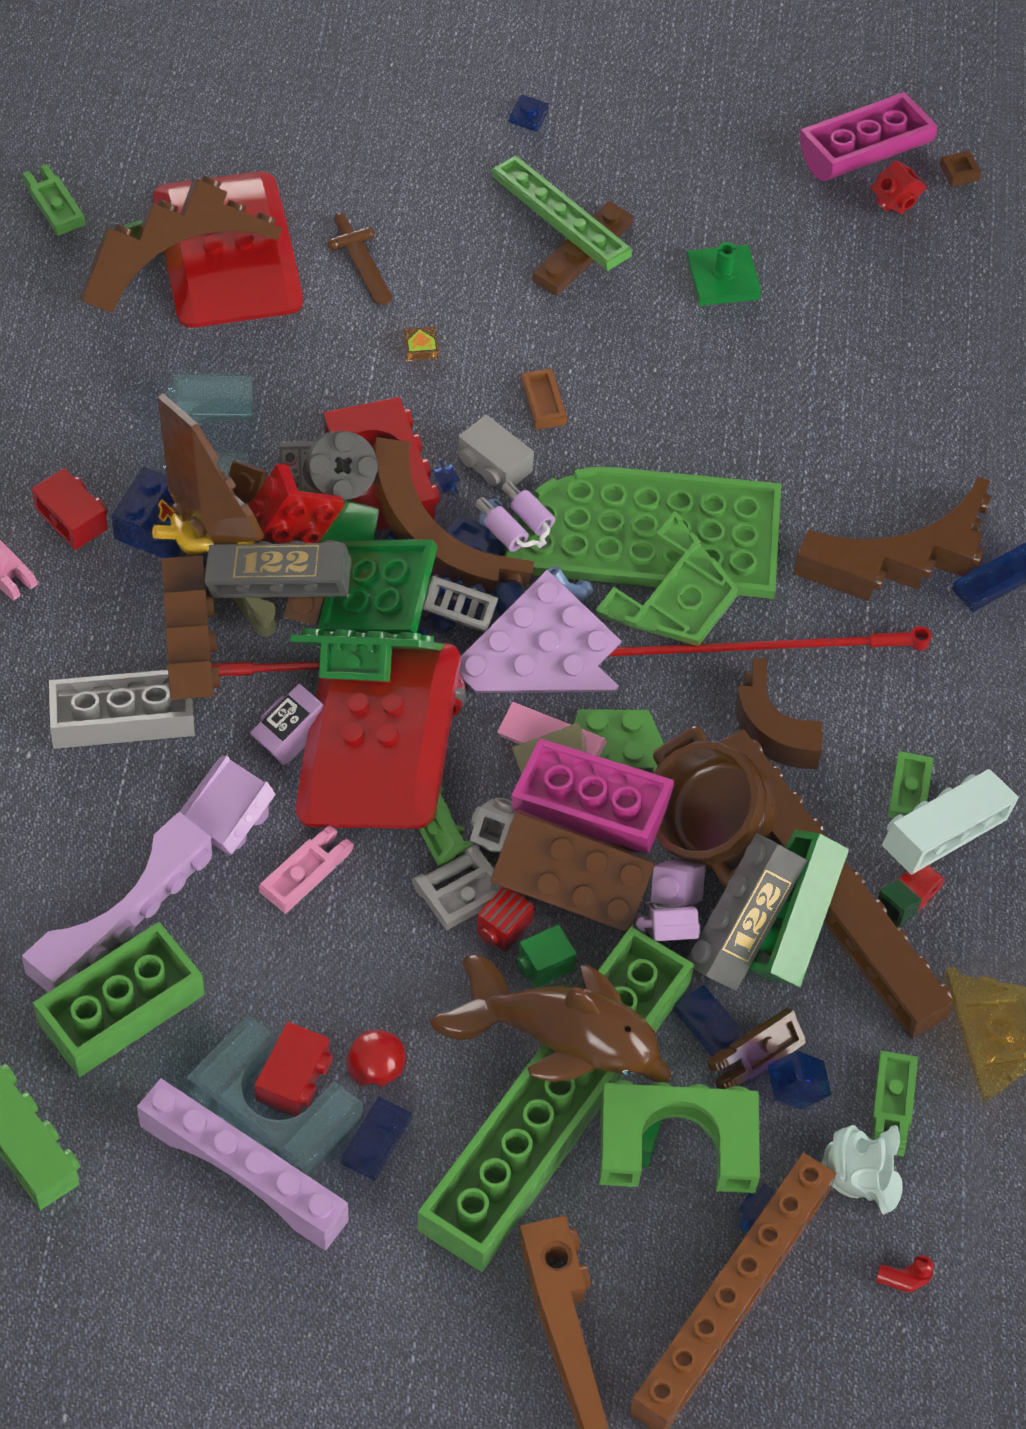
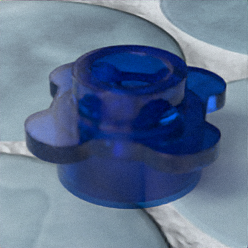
M440 458L437 459L440 466L433 469L432 473L444 493L453 489L455 494H458L459 492L455 484L460 479L451 463L444 466Z

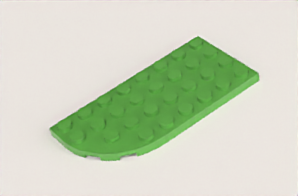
M618 467L575 470L574 475L557 481L553 478L534 490V496L555 517V522L550 528L549 534L545 537L547 543L541 548L532 545L521 547L514 552L506 549V557L534 561L532 575L541 576L549 568L559 566L566 579L658 588L682 557V555L656 539L658 530L673 511H676L682 517L683 523L690 532H694L700 540V544L709 556L717 561L739 589L738 596L774 599L776 591L781 483ZM515 514L513 518L521 525V527L529 535L527 542L531 540H536L540 542V535H536L527 526V524L517 514Z

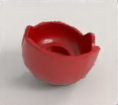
M369 1030L353 1041L345 1062L347 1073L360 1086L375 1084L384 1087L401 1076L407 1062L405 1046L393 1033L383 1030Z

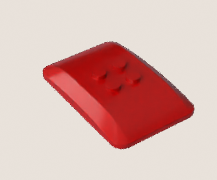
M264 171L212 177V179L222 182L220 189L227 191L223 204L227 205L228 200H232L246 206L245 213L256 217L258 212L276 218L274 225L281 227L282 230L278 240L248 232L223 231L205 233L180 241L164 250L179 323L189 328H197L296 313L303 306V295L285 214L274 176ZM192 180L160 185L153 192L154 204L158 205L160 200L178 206L176 213L180 214Z
M440 643L445 644L440 651L392 649L390 682L319 679L315 697L323 703L324 707L311 725L307 735L296 802V815L300 823L308 827L325 828L331 826L332 828L419 829L429 825L434 820L461 666V655L455 646Z

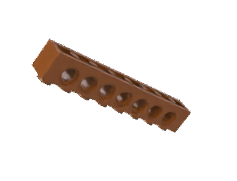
M803 1152L633 1397L630 1410L631 1416L650 1429H669L831 1192L836 1172Z

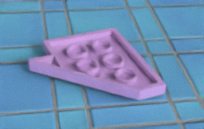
M546 570L461 656L460 673L463 676L464 683L474 693L615 692L619 685L599 665L622 641Z

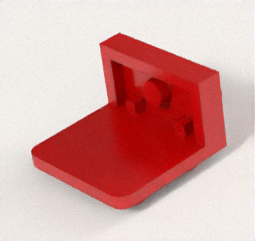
M276 464L254 499L249 503V508L265 536L260 541L287 544L291 541L319 543L343 509L345 503L341 496L298 491L289 465Z

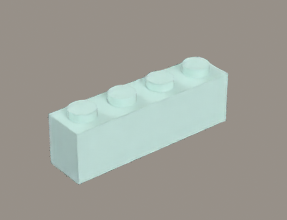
M990 769L977 776L971 774L954 789L948 787L929 803L923 801L911 813L905 816L899 814L893 818L887 826L888 833L882 846L912 875L1006 821L1019 797Z

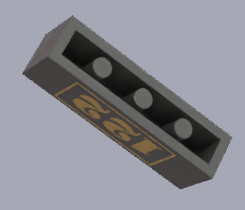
M327 540L322 543L291 541L288 544H271L260 541L255 544L229 543L209 545L205 584L213 598L348 596L351 557L345 543Z
M756 833L733 877L729 880L727 888L715 910L711 913L709 921L698 941L692 948L687 960L694 964V969L737 991L808 860Z

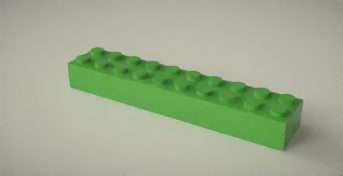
M631 926L598 971L604 974L618 991L622 1003L631 1007L646 1019L656 1033L690 986L694 964ZM543 1044L418 1211L417 1230L480 1272H483L601 1109L604 1083L622 1080L625 1076L624 1074L594 1069L577 1079L557 1082L531 1077L528 1067L555 1052Z

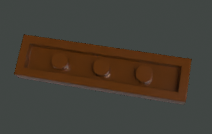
M610 201L592 216L617 237L633 224V215ZM567 239L533 272L532 281L558 296L594 260Z

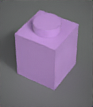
M670 859L655 865L653 869L651 902L669 906H686L702 901L706 865L677 859Z

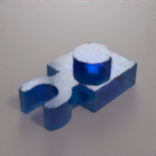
M464 514L446 531L455 539L485 553L497 552L502 556L505 554V546L499 539H489L490 530Z

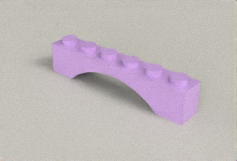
M178 812L153 835L152 851L146 869L135 887L126 897L106 913L86 923L66 929L48 931L22 955L25 973L43 989L50 992L108 955L109 951L118 942L123 943L132 935L135 927L144 918L152 917L158 911L162 901L170 894L179 892L184 886L186 879L196 870H202L209 863L213 855L211 836L182 813Z
M162 1078L137 1106L140 1127L170 1147L198 1156L232 1176L266 1202L296 1232L324 1251L328 1249L348 1223V1202Z

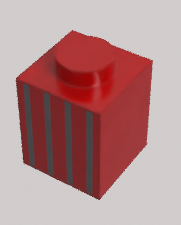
M503 886L479 912L477 933L489 946H497L506 952L532 924L534 904L514 890Z

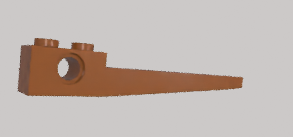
M566 1215L520 1225L519 1244L536 1308L577 1428L609 1429L575 1309V1304L584 1303L586 1288L591 1286L586 1264H579L576 1251H580L577 1230L575 1227L569 1229ZM551 1258H558L566 1265L561 1268H552L546 1261Z

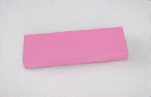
M512 702L497 733L500 737L522 744L571 724ZM582 729L586 739V752L600 757L607 741L604 737Z

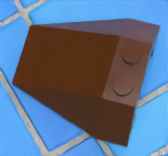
M162 393L158 396L168 491L175 502L171 505L174 513L182 522L188 520L191 529L199 538L204 535L214 545L259 541L265 536L248 504L243 503L234 494L232 489L236 485L230 476L226 478L224 472L219 468L217 464L219 457L198 423Z

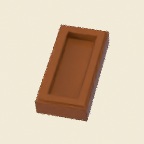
M552 368L521 373L520 382L535 430L567 425V415Z

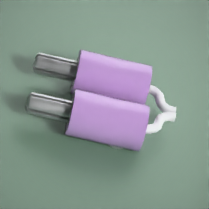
M511 481L502 486V490L512 499L511 509L536 535H540V542L536 540L527 542L528 533L502 506L494 508L484 497L477 500L476 506L486 516L484 525L509 551L514 552L521 547L532 545L541 548L547 543L545 537L549 534L550 528L555 522V517L530 491L524 490L520 492Z

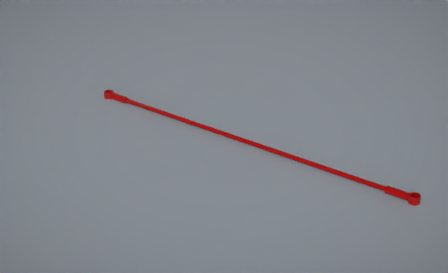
M917 626L912 632L869 634L866 637L700 644L699 646L687 644L616 648L608 657L869 645V647L911 646L915 650L922 651L929 647L932 634L928 628ZM916 637H923L925 640H919ZM252 661L211 663L212 667H219V677L248 676L256 672L320 669V661L253 664Z

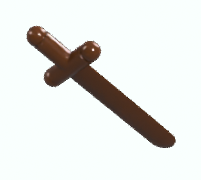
M342 212L336 213L334 221L342 235L329 239L327 243L328 248L337 250L346 247L373 300L379 305L389 304L392 301V295L363 241L374 237L375 232L373 228L365 227L354 231L346 215Z

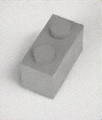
M487 414L458 436V457L461 462L469 468L472 467L484 477L489 485L496 486L502 492H504L502 486L508 481H511L516 486L533 472L534 451Z

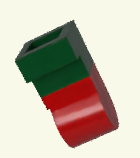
M930 865L912 875L907 871L894 883L889 882L879 892L878 899L884 904L887 916L894 925L902 927L940 890L945 882V878ZM890 903L900 912H894L890 907Z

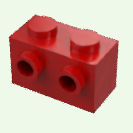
M65 468L31 488L35 509L74 550H77L108 530L106 520L108 510L103 501L98 497L93 498L87 491L84 482L78 476L73 477Z
M287 1021L255 1083L256 1101L298 1118L303 1107L309 1108L314 1100L317 1091L315 1083L319 1075L325 1076L331 1066L333 1054L330 1053L329 1038Z

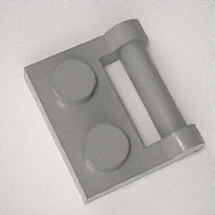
M476 845L465 849L463 855L427 875L421 873L412 878L414 889L420 897L424 898L446 931L478 914L503 887L490 882L494 869ZM470 867L475 869L438 891L434 888Z

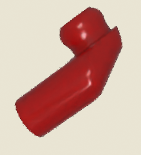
M920 1255L914 1258L913 1264L903 1270L881 1264L875 1282L910 1293L929 1283L933 1277L934 1263L929 1257Z

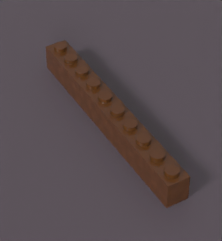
M743 729L718 742L749 756L770 779L776 798L775 822L768 839L785 847L794 830L820 833L826 836L820 821L810 816L804 808L800 795L796 791L790 790L784 782L780 769L776 765L770 764L764 756L760 743L756 739H751ZM845 861L824 923L912 1039L948 1018L954 1002L951 992L944 983H939L934 977L927 960L921 954H917L909 944L904 930L899 926H895L887 916L884 904L879 899H874L867 890L865 881L860 873L853 871Z

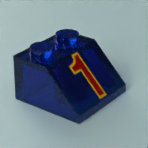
M144 466L141 468L111 514L115 540L161 558L179 556L182 550L176 540L156 539L152 535L154 525L171 526L170 520L174 514L171 505L175 502L168 491L167 475Z

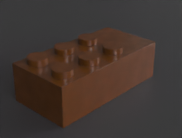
M516 808L490 882L627 932L633 924L655 862L649 857Z

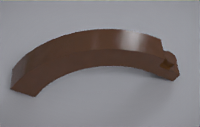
M376 437L373 450L377 458L378 470L373 486L382 514L398 540L433 539L438 548L432 571L456 584L468 588L475 587L477 591L490 594L493 593L497 582L509 588L527 587L533 574L534 561L485 553L460 542L448 534L432 519L416 493L409 467L410 442Z

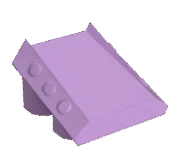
M228 755L219 757L179 812L211 836L212 845L231 856L235 850L240 849L246 842L247 833L252 826L262 824L269 817V803L276 794L267 781L263 782L231 761Z

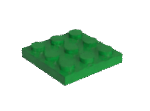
M433 539L340 541V543H345L351 557L348 596L325 597L317 629L335 632V630H352L358 633L381 631L399 635L400 632L417 633L438 548Z

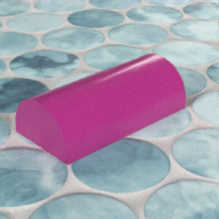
M903 92L803 128L800 132V141L805 161L811 172L819 180L827 181L932 142L937 133V125Z

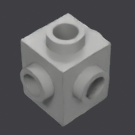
M497 797L495 800L490 799L481 807L478 806L471 820V827L474 828L470 841L480 844L482 848L488 851L500 852L515 814L512 801ZM498 821L504 823V827L500 826Z

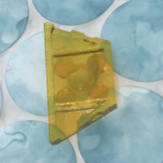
M950 967L946 969L945 979L954 1001L953 1006L982 1102H987L1026 1074V987L1013 983H1000L994 978L983 975L980 976V979L958 974L959 969Z

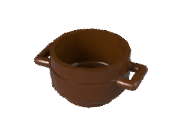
M694 725L653 752V759L657 764L654 774L674 780L673 790L656 838L674 856L684 861L704 864L706 869H713L721 885L727 888L728 882L733 877L737 867L732 870L729 868L740 864L755 834L759 833L768 838L775 822L776 798L770 779L749 756L721 743L708 742L702 729Z

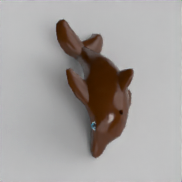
M477 954L467 955L462 965L470 981L471 1001L449 1012L438 1013L430 1020L435 1031L445 1037L456 1040L474 1039L485 1033L497 1022L505 1023L529 1034L555 1051L553 1054L528 1067L531 1077L550 1082L577 1079L594 1069L624 1075L639 1074L655 1082H668L671 1078L669 1067L659 1055L655 1031L646 1019L631 1007L622 1003L618 991L608 978L589 965L579 968L584 988L566 985L543 986L510 994L506 981L496 966Z

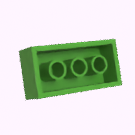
M158 922L34 1001L33 1007L38 1025L80 1078L205 995L203 977L171 935Z

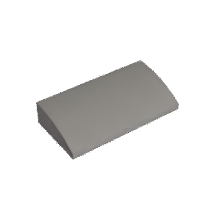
M168 670L49 680L50 730L53 749L195 736L192 698L171 700Z

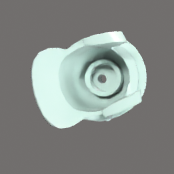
M855 1125L836 1131L833 1142L827 1145L822 1159L823 1165L836 1172L833 1187L838 1192L851 1198L858 1199L864 1197L868 1201L875 1200L883 1215L891 1212L898 1205L903 1187L902 1178L898 1172L894 1171V1155L897 1154L900 1144L898 1126H891L888 1131L881 1133L877 1140L870 1139L863 1131H859Z

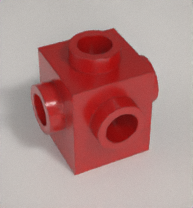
M895 160L878 175L877 180L870 188L878 196L875 200L884 210L889 212L892 209L903 214L915 205L917 198L927 186L909 166Z

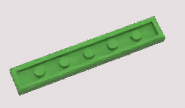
M515 155L492 169V177L605 270L608 271L632 257L630 246L518 156Z

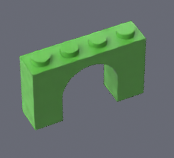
M626 1080L604 1083L601 1097L599 1185L638 1187L642 1172L643 1134L651 1125L662 1119L678 1117L699 1124L712 1138L716 1150V1191L756 1192L760 1179L759 1091H749L747 1088L740 1086L727 1089H711L702 1084H695L689 1087H674L664 1082L636 1085Z

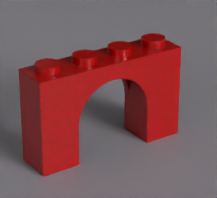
M400 397L323 412L324 434L339 430L352 432L363 437L372 448L376 437L410 442L409 467L412 482L422 505L432 519L435 518V505L440 504L439 491L436 484L431 485L429 478H431L429 462L427 459L421 458L422 445L419 434H413L411 429L413 428L411 411L409 408L404 409ZM373 484L362 495L349 499L352 502L379 508L380 512L376 531L390 528L378 504Z

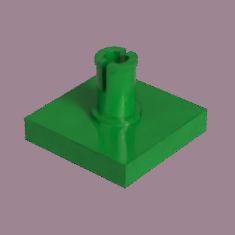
M723 242L717 248L687 250L686 260L699 306L760 300L762 291L748 244L735 246L731 242Z

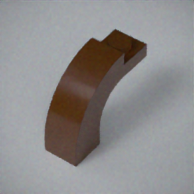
M753 657L751 671L744 672L743 686H738L735 713L740 729H744L751 739H756L760 743L766 757L783 765L817 770L822 752V721L794 719L779 712L772 705L767 695V659Z

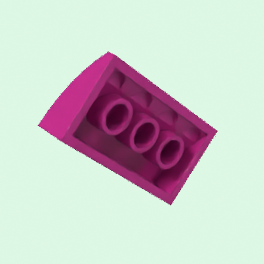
M539 738L511 798L513 811H516L517 808L581 833L649 854L663 820L673 790L674 780Z

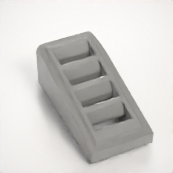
M432 576L423 610L485 633L489 629L498 598ZM441 587L446 589V592L439 607L434 605ZM454 592L459 594L454 611H451L447 608ZM466 597L472 599L467 616L460 614ZM478 604H485L480 620L474 619Z

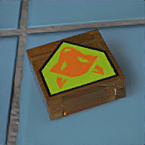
M435 327L403 329L407 361L439 359Z

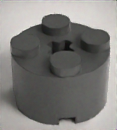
M339 430L327 432L313 442L308 451L306 469L310 482L318 491L323 494L341 496L343 500H348L362 495L370 488L376 477L378 464L372 446L363 437L352 432ZM337 457L343 460L348 458L349 461L346 464L348 470L345 473L343 471H334L337 467L334 460Z

